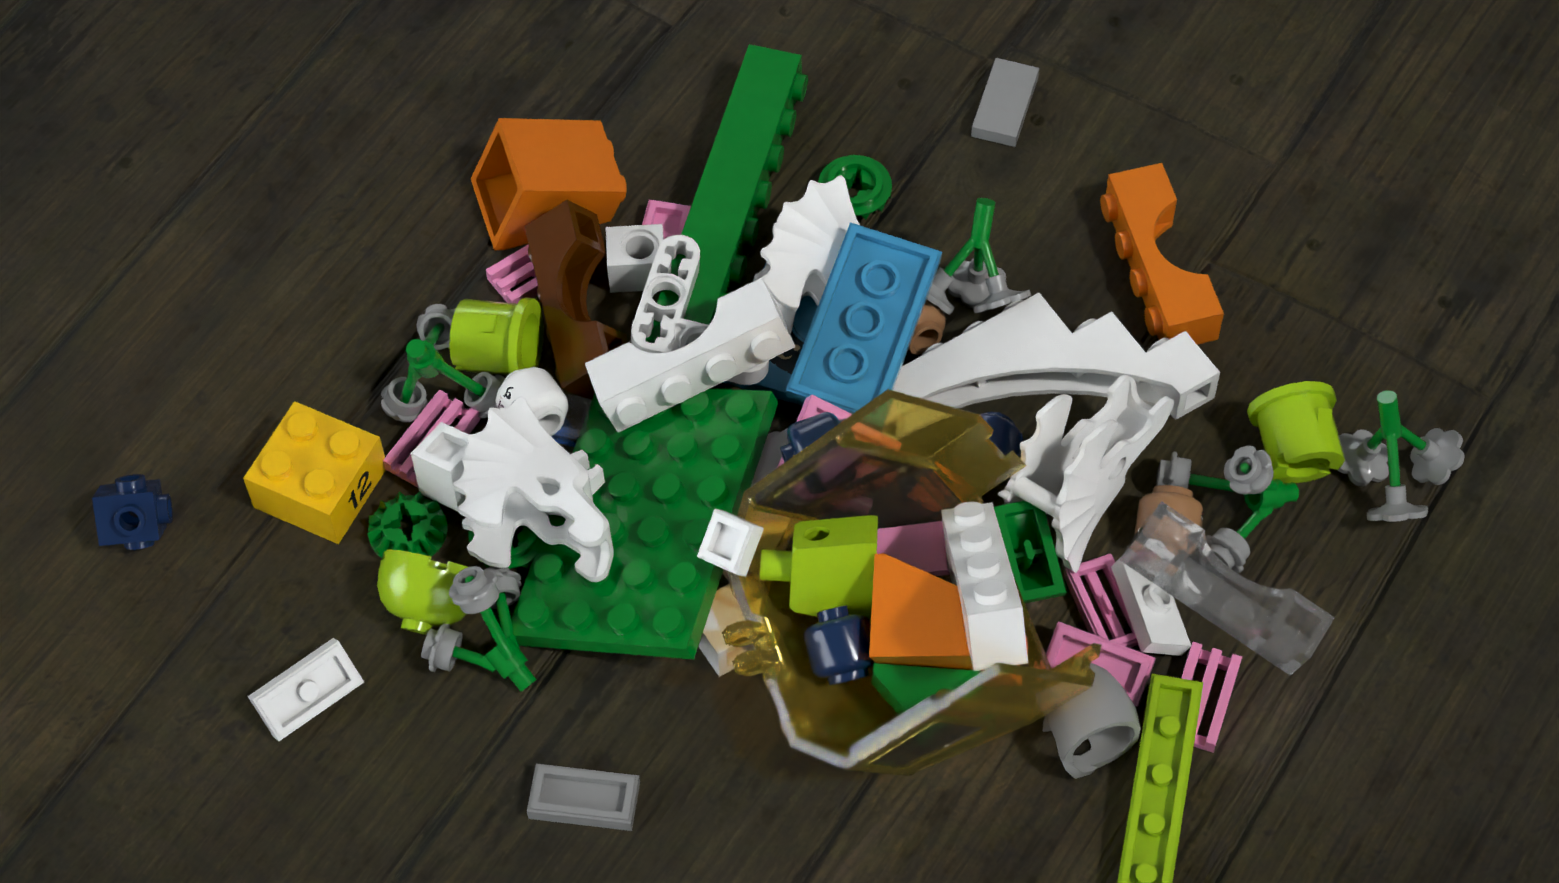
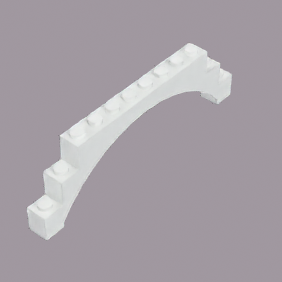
M1037 293L1024 301L1018 300L1010 303L1004 308L1002 313L985 322L977 321L971 324L961 335L944 344L936 343L930 346L922 356L904 366L902 365L880 428L896 435L936 415L974 403L1011 396L1052 393L1094 395L1108 398L1109 387L1120 376L1126 374L1135 380L1140 399L1153 407L1165 396L1173 399L1174 405L1170 414L1176 420L1215 398L1220 371L1186 331L1171 339L1162 338L1145 352L1113 312L1097 320L1092 318L1084 321L1072 333L1042 295ZM787 429L782 432L775 431L768 434L741 518L764 528L747 575L745 577L725 569L723 570L698 646L719 677L763 653L762 629L759 626V619L769 581L760 580L761 549L783 550L794 531V524L801 521L810 506L821 495L810 489L807 492H803L792 487V480L776 473V468L782 458L780 447L788 444Z

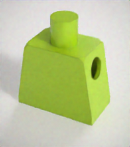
M867 515L799 521L794 524L792 551L761 549L760 580L791 582L789 608L793 612L817 617L818 612L847 605L849 615H865L871 624L878 516Z

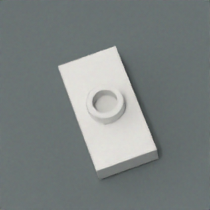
M1120 557L1111 568L1141 652L1182 656L1191 647V643L1161 562Z
M332 638L250 694L248 698L273 737L280 741L360 686L364 681L340 642Z

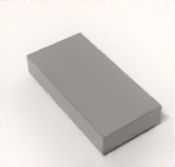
M995 58L972 125L971 137L1016 147L1039 77L1038 67Z
M536 764L527 807L528 819L632 831L640 786L639 775Z

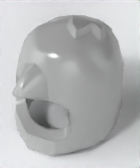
M1090 662L1071 663L1057 672L1056 678L1049 682L1045 693L1046 715L1043 720L1042 731H1052L1065 770L1075 779L1090 775L1097 768L1116 760L1130 750L1138 741L1141 727L1136 707L1126 690L1106 669ZM1088 739L1091 749L1082 755H1073L1077 747Z

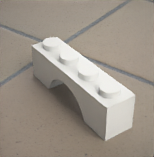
M760 278L718 298L716 312L708 328L696 340L680 349L666 353H650L642 351L628 342L586 362L585 365L600 406L616 431L620 432L795 348V344L764 279Z
M964 502L955 508L941 510L947 565L952 584L958 586L966 640L974 671L1028 663L1023 608L993 503Z

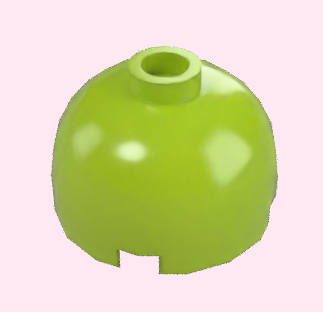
M388 549L384 551L378 572L377 587L380 600L389 613L403 619L401 629L427 635L433 626L440 627L443 624L452 626L461 621L467 614L461 610L459 605L453 603L452 598L449 596V589L453 584L454 577L468 567L450 561L447 564L431 560V556Z

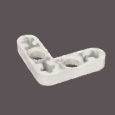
M672 235L661 241L658 246L631 330V344L642 351L666 353L680 349L696 340L709 326L684 319L700 266V248L692 238L685 235ZM677 254H683L686 258L682 259L678 276L671 274L672 260L676 258ZM671 290L679 296V300L673 305L662 306L657 304L652 297L658 291ZM654 320L661 322L660 337H657L654 343L646 342V337L651 335ZM769 360L727 381L741 385L759 383L768 373Z

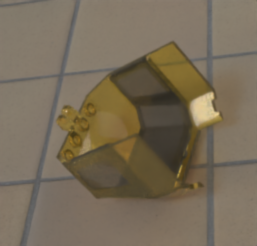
M887 389L744 491L737 516L763 527L764 530L746 577L727 571L731 580V591L738 600L745 621H737L726 626L722 635L726 645L728 644L729 646L742 647L749 644L754 645L755 650L743 652L732 661L736 674L739 673V675L743 674V676L763 673L764 683L772 694L780 717V728L791 747L846 770L912 776L923 769L1036 722L1093 687L1095 673L1091 670L1090 664L1099 657L1102 644L1092 643L1051 669L1017 586L1023 608L1025 634L1028 642V663L1017 666L997 662L956 689H941L936 694L927 697L898 715L871 684L873 666L868 668L870 675L868 677L829 686L827 678L816 677L811 669L804 641V632L809 626L819 623L818 617L796 613L789 608L791 582L760 580L761 549L792 551L794 524L799 521L874 515L878 516V529L942 521L941 510L955 508L964 502L984 504L981 498L982 495L1027 465L1013 450L1004 455L989 439L994 430L981 415ZM950 575L937 576L952 583Z

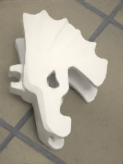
M842 175L828 183H818L810 180L804 197L799 201L784 202L782 212L777 218V222L773 225V240L767 247L762 248L760 255L766 260V266L762 271L755 274L753 280L764 279L790 334L801 299L804 296H811L817 306L819 305L850 222L860 225L850 201L845 178Z
M1127 374L1120 376L1109 387L1108 400L1105 406L1092 418L1081 419L1063 439L1072 397L1067 394L1056 396L1036 414V430L1030 439L1020 443V461L1010 470V480L1005 489L998 493L1003 498L1004 505L1027 501L1054 517L1052 527L1056 531V555L1062 558L1065 567L1075 573L1079 570L1084 551L1093 530L1123 487L1127 470L1163 428L1174 405V400L1168 396L1160 399L1153 407L1143 402L1137 393L1135 380Z
M519 396L506 408H489L487 426L483 431L467 435L468 445L466 446L465 456L461 458L464 467L463 476L453 483L454 490L464 494L466 497L465 501L458 506L459 514L466 517L462 521L463 528L474 533L473 540L467 545L468 553L489 566L497 568L509 567L515 530L519 526H527L545 543L550 545L564 544L579 553L581 557L574 565L576 572L591 582L604 580L608 576L614 549L609 522L593 503L592 496L605 483L603 468L597 464L594 468L589 469L588 455L583 450L569 454L542 427L524 397ZM548 515L562 516L566 521L561 526H552Z

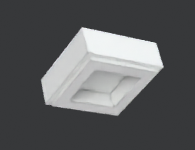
M715 508L697 557L736 575L746 577L764 528L727 511Z

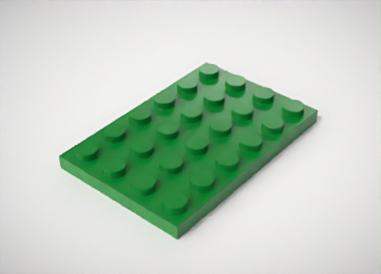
M708 389L620 432L616 431L600 406L596 393H594L573 453L583 450L588 455L589 469L594 468L597 464L603 468L605 483L592 496L593 503L609 522L614 549L608 576L604 580L591 582L576 572L574 564L581 557L579 553L564 544L550 545L541 540L511 619L513 635L516 637L518 645L694 660L724 570L698 558L697 555L715 508L727 511L741 518L778 405L773 392ZM549 515V521L552 526H561L566 521L562 516Z

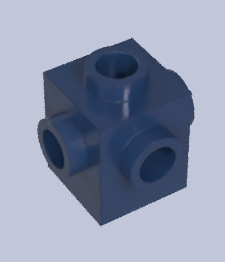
M142 474L122 476L115 479V484L100 485L92 497L99 546L124 544L125 549L129 550L153 546L155 541L160 540L167 524L172 523L173 520L171 497L169 494H162L160 479L146 480L145 475Z

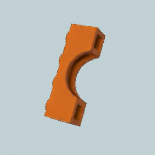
M1158 163L1108 174L1106 194L1101 195L1100 198L1101 210L1105 221L1113 222L1115 227V244L1119 257L1122 260L1127 259L1130 265V283L1133 293L1136 297L1143 298L1146 306L1145 321L1150 335H1157L1159 340L1162 338L1171 339L1186 331L1196 344L1218 340L1224 312L1209 276L1188 272L1174 266L1164 258L1155 243L1162 233L1172 227L1177 203L1176 195L1163 164Z

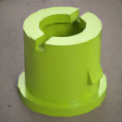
M528 297L521 299L518 304L472 299L461 300L455 309L450 329L449 349L452 364L456 365L455 369L458 371L488 372L489 374L508 376L515 370L529 367L538 368L542 353L544 331L540 303L535 298Z
M1315 381L1291 383L1271 389L1258 396L1249 404L1247 410L1248 417L1252 425L1260 430L1264 450L1272 461L1273 479H1280L1283 483L1309 482L1329 475V468L1339 469L1343 465L1345 457L1332 413L1337 399L1331 385Z

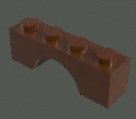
M565 200L525 226L529 244L528 255L534 266L538 284L537 295L543 305L546 318V334L552 345L557 366L555 370L556 377L562 389L592 401L595 390L585 363L628 343V339L625 333L598 321H591L586 303L589 281L595 268L607 253L597 214L569 200Z

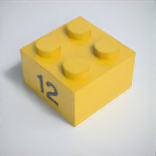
M294 401L243 479L255 509L339 544L386 471L383 463L385 455L379 436Z

